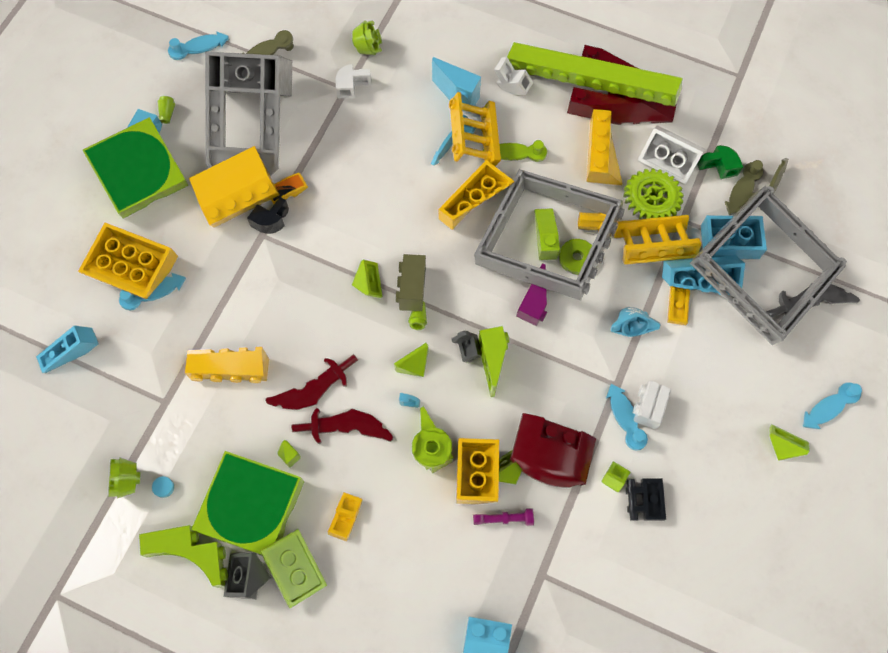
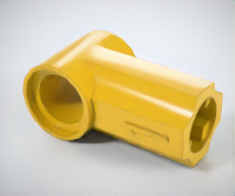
M579 212L578 229L598 230L599 232L606 214L600 212Z

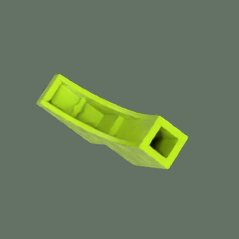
M190 525L139 534L141 556L174 555L184 557L196 564L205 573L213 587L225 586V581L228 580V573L223 565V559H226V551L222 544L212 542L196 545L199 542V534L191 530L192 526Z

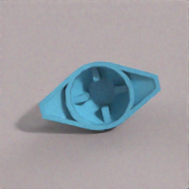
M627 307L620 311L618 320L611 326V332L634 337L658 330L661 324L649 317L647 312L638 308Z

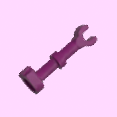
M533 508L526 509L524 513L508 514V512H502V514L473 515L474 525L502 522L503 524H508V522L525 521L526 526H534Z

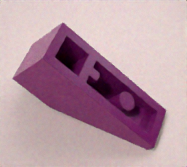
M542 263L540 268L546 270V264ZM531 284L517 311L516 317L537 326L539 321L543 322L547 315V311H545L547 290Z

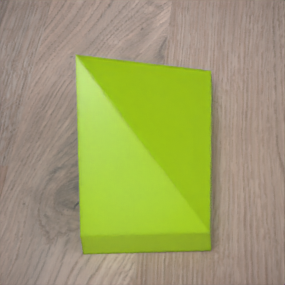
M363 259L352 286L367 296L381 298L383 296L378 263Z
M424 343L395 362V371L397 373L424 377L429 352L428 344Z
M771 424L769 436L778 461L807 455L810 452L808 441Z
M511 450L499 458V482L516 485L522 469L516 461L513 463L510 460Z

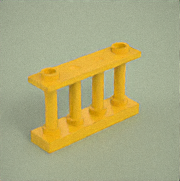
M457 92L449 101L454 161L458 162L466 154L482 158L484 161L487 160L496 167L501 161L495 102L488 101L484 107L480 108L462 103L461 92ZM462 110L480 115L481 122L463 117ZM464 125L481 129L483 136L464 132ZM465 140L483 144L484 151L465 147Z
M689 215L617 221L618 227L614 238H624L626 244L624 245L622 259L624 265L695 258L700 252L701 241L699 238L689 239L686 233ZM678 232L681 240L671 241L668 233ZM660 234L663 242L652 243L650 235ZM642 236L644 244H634L631 237Z

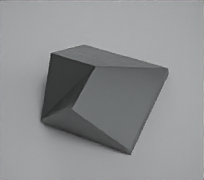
M256 553L230 554L227 570L228 580L225 583L223 597L257 599L258 589L271 577Z

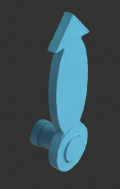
M216 31L217 35L199 36L185 44L180 43L177 38H172L169 41L168 53L172 59L181 60L188 53L199 54L210 51L219 45L223 47L229 37Z
M464 125L465 132L471 134L475 132L476 128ZM452 131L446 137L439 150L436 151L431 162L433 166L439 163V160L452 146Z
M171 273L173 277H165L147 299L122 290L119 303L125 310H134L138 308L142 301L148 302L160 299L170 294L176 287L179 291L186 277Z
M854 383L842 384L838 389V394L821 400L813 407L810 414L805 411L803 427L821 429L818 426L819 424L832 420L841 413L846 404L856 403L860 399L862 393L861 386Z
M611 384L606 399L611 397L610 404L613 415L620 427L626 431L625 442L630 449L641 450L647 444V435L643 430L637 428L638 423L634 422L633 406L627 397L622 394L625 390Z

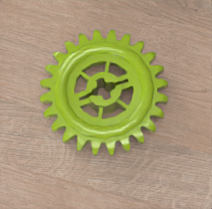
M654 168L650 172L648 169H644L643 172L638 171L637 175H632L631 179L627 180V185L624 187L626 192L623 197H628L625 200V204L631 203L628 206V210L635 209L633 216L638 212L640 213L639 219L643 216H646V219L669 217L671 214L676 216L677 211L681 210V205L683 204L682 198L684 194L681 192L683 188L678 186L679 181H673L674 176H668V172L663 174L661 169L658 172ZM652 184V186H650L648 189L644 187L646 185Z

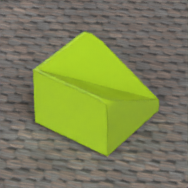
M287 440L282 441L277 454L291 468L301 459V456Z

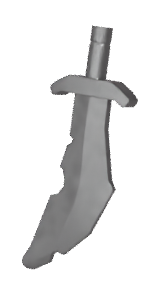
M831 284L813 306H819L822 301L829 304L858 303L860 299L852 293L845 292V289ZM808 288L790 299L786 296V291H782L779 294L780 306L766 311V313L771 318L782 313L786 315Z

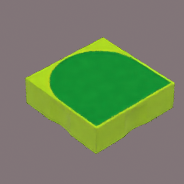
M150 117L82 150L116 211L123 219L147 207L155 200L167 197L188 186Z
M225 451L191 530L262 556L260 550L283 537L287 519L296 505L304 480L299 476Z

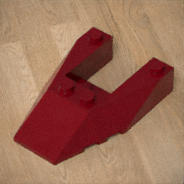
M584 45L582 57L637 68L602 48ZM573 87L567 113L591 119L593 109L611 111V124L616 125L631 122L633 124H640V122L672 123L676 105H663L662 103L646 101L635 97L631 98L626 95L613 94L611 92L603 94Z

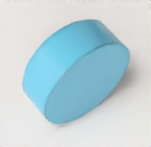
M159 477L153 482L152 491L156 496L166 498L173 493L174 483L168 477Z

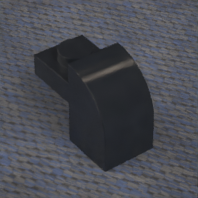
M279 197L270 211L257 204L247 217L250 226L265 234L280 231L285 226L282 218L286 217L289 211L287 201Z

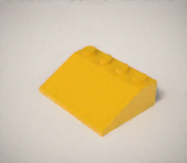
M255 146L189 178L201 210L209 225L214 228L255 208L257 204L261 205L279 196Z
M105 222L78 272L147 299L170 273L178 255L170 247Z

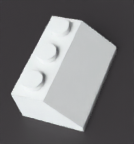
M657 125L653 129L638 161L656 170L661 169L662 173L668 172V176H674L675 180L686 184L705 148Z

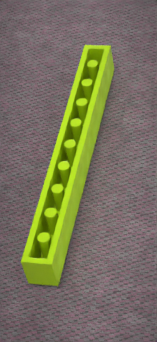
M516 42L513 43L507 56L515 70H526L529 75L662 103L663 105L675 106L682 90L683 78Z

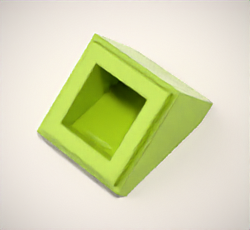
M613 461L601 482L614 491L619 492L624 486L630 471Z

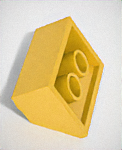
M458 438L456 504L498 502L499 439Z

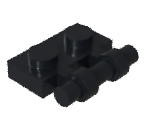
M663 478L641 479V487L635 486V479H627L626 495H628L629 501L627 513L630 514V521H638V513H643L644 521H665L666 510ZM636 494H642L643 505H637Z

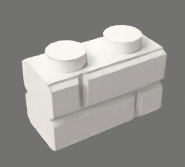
M649 381L645 386L642 385L638 392V396L641 397L639 403L636 402L632 411L635 414L634 422L651 429H657L662 423L671 389L653 381Z

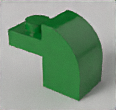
M723 145L716 146L713 153L707 152L703 154L697 164L699 170L716 167L720 179L738 176L743 168L737 152Z

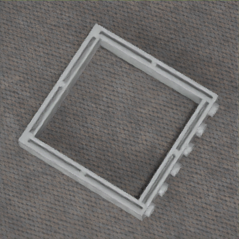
M519 169L514 178V183L510 185L474 254L475 264L581 301L583 295H587L591 285L589 282L597 274L598 268L596 267L598 263L601 264L603 261L604 249H608L610 246L611 234L616 233L618 219L621 220L624 215L625 209L622 208L623 200ZM524 189L606 214L576 280L492 252Z
M764 186L744 204L690 264L771 345H774L787 337L846 267L847 261L845 258L836 256L813 231L793 214L773 194V187ZM757 207L823 270L820 276L778 324L712 259V256Z

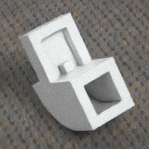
M502 57L494 69L499 78L496 82L497 85L513 95H526L533 83L527 71L515 70L507 57Z
M353 64L342 67L336 75L338 99L355 98V86L372 85L370 69L353 70Z

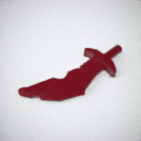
M353 354L340 365H337L334 360L325 358L324 362L330 368L319 375L318 379L306 382L303 389L297 390L293 388L276 396L267 397L265 401L269 405L275 407L280 405L282 409L292 410L317 405L319 399L337 380L340 379L343 387H347V378L343 371L357 362L358 359Z
M316 408L311 416V423L291 425L292 432L312 431V436L318 444L322 443L319 434L336 432L337 430L342 433L357 430L364 436L380 438L389 442L393 440L389 430L384 429L382 423L373 415L355 409H350L347 412L332 417L319 418L320 410Z

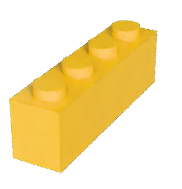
M593 109L590 120L586 182L612 185L623 184L611 134V111Z
M486 160L438 209L439 220L453 230L472 209L512 185L514 180Z
M247 347L239 348L238 352L225 348L219 350V353H215L211 349L188 350L185 374L190 380L197 382L203 381V379H210L213 382L230 380L234 383H240L242 380H249L251 383H261V381H267L269 357L263 347H255V351H250Z

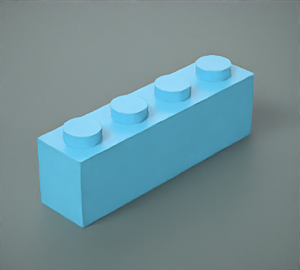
M736 255L712 257L742 288L745 262ZM694 258L663 261L662 278L669 286L690 290L697 289L702 292H714L721 295L690 264Z

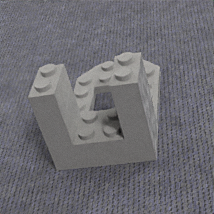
M205 51L206 165L210 168L249 149L226 147V93H260V149H257L271 176L279 169L280 96H292V60L278 55Z

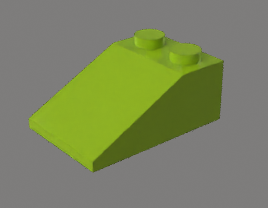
M503 326L479 330L478 340L482 353L481 358L491 397H495L505 352L508 350V343H510L508 332H504Z

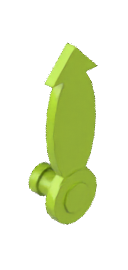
M541 140L534 141L529 147L519 143L499 144L502 160H522L528 157L532 161L540 162L547 156V148Z

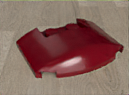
M522 413L510 460L513 463L516 461L520 468L523 469L522 472L543 484L562 488L582 486L587 481L596 438L584 431H577L545 420L544 417Z

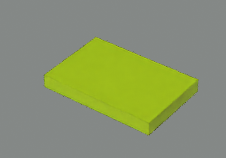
M299 529L260 550L289 608L294 607L327 586Z

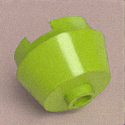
M373 20L362 22L352 31L353 45L360 54L376 55L377 52L382 51L381 47L379 48V44L382 43L379 29L375 30L373 26L375 22Z
M121 457L119 459H111L108 497H117L118 499L135 493L136 484H140V472H137V463Z

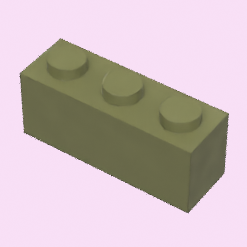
M403 254V262H399V273H401V276L397 278V287L400 288V291H396V303H399V310H423L426 255Z

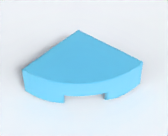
M400 393L399 402L401 406L415 408L420 406L419 398Z

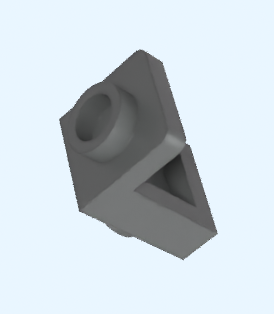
M461 331L457 336L451 338L453 343L459 344L463 362L468 363L482 356L477 334Z

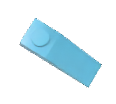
M73 326L37 355L36 358L42 373H47L87 354L99 343L93 328Z

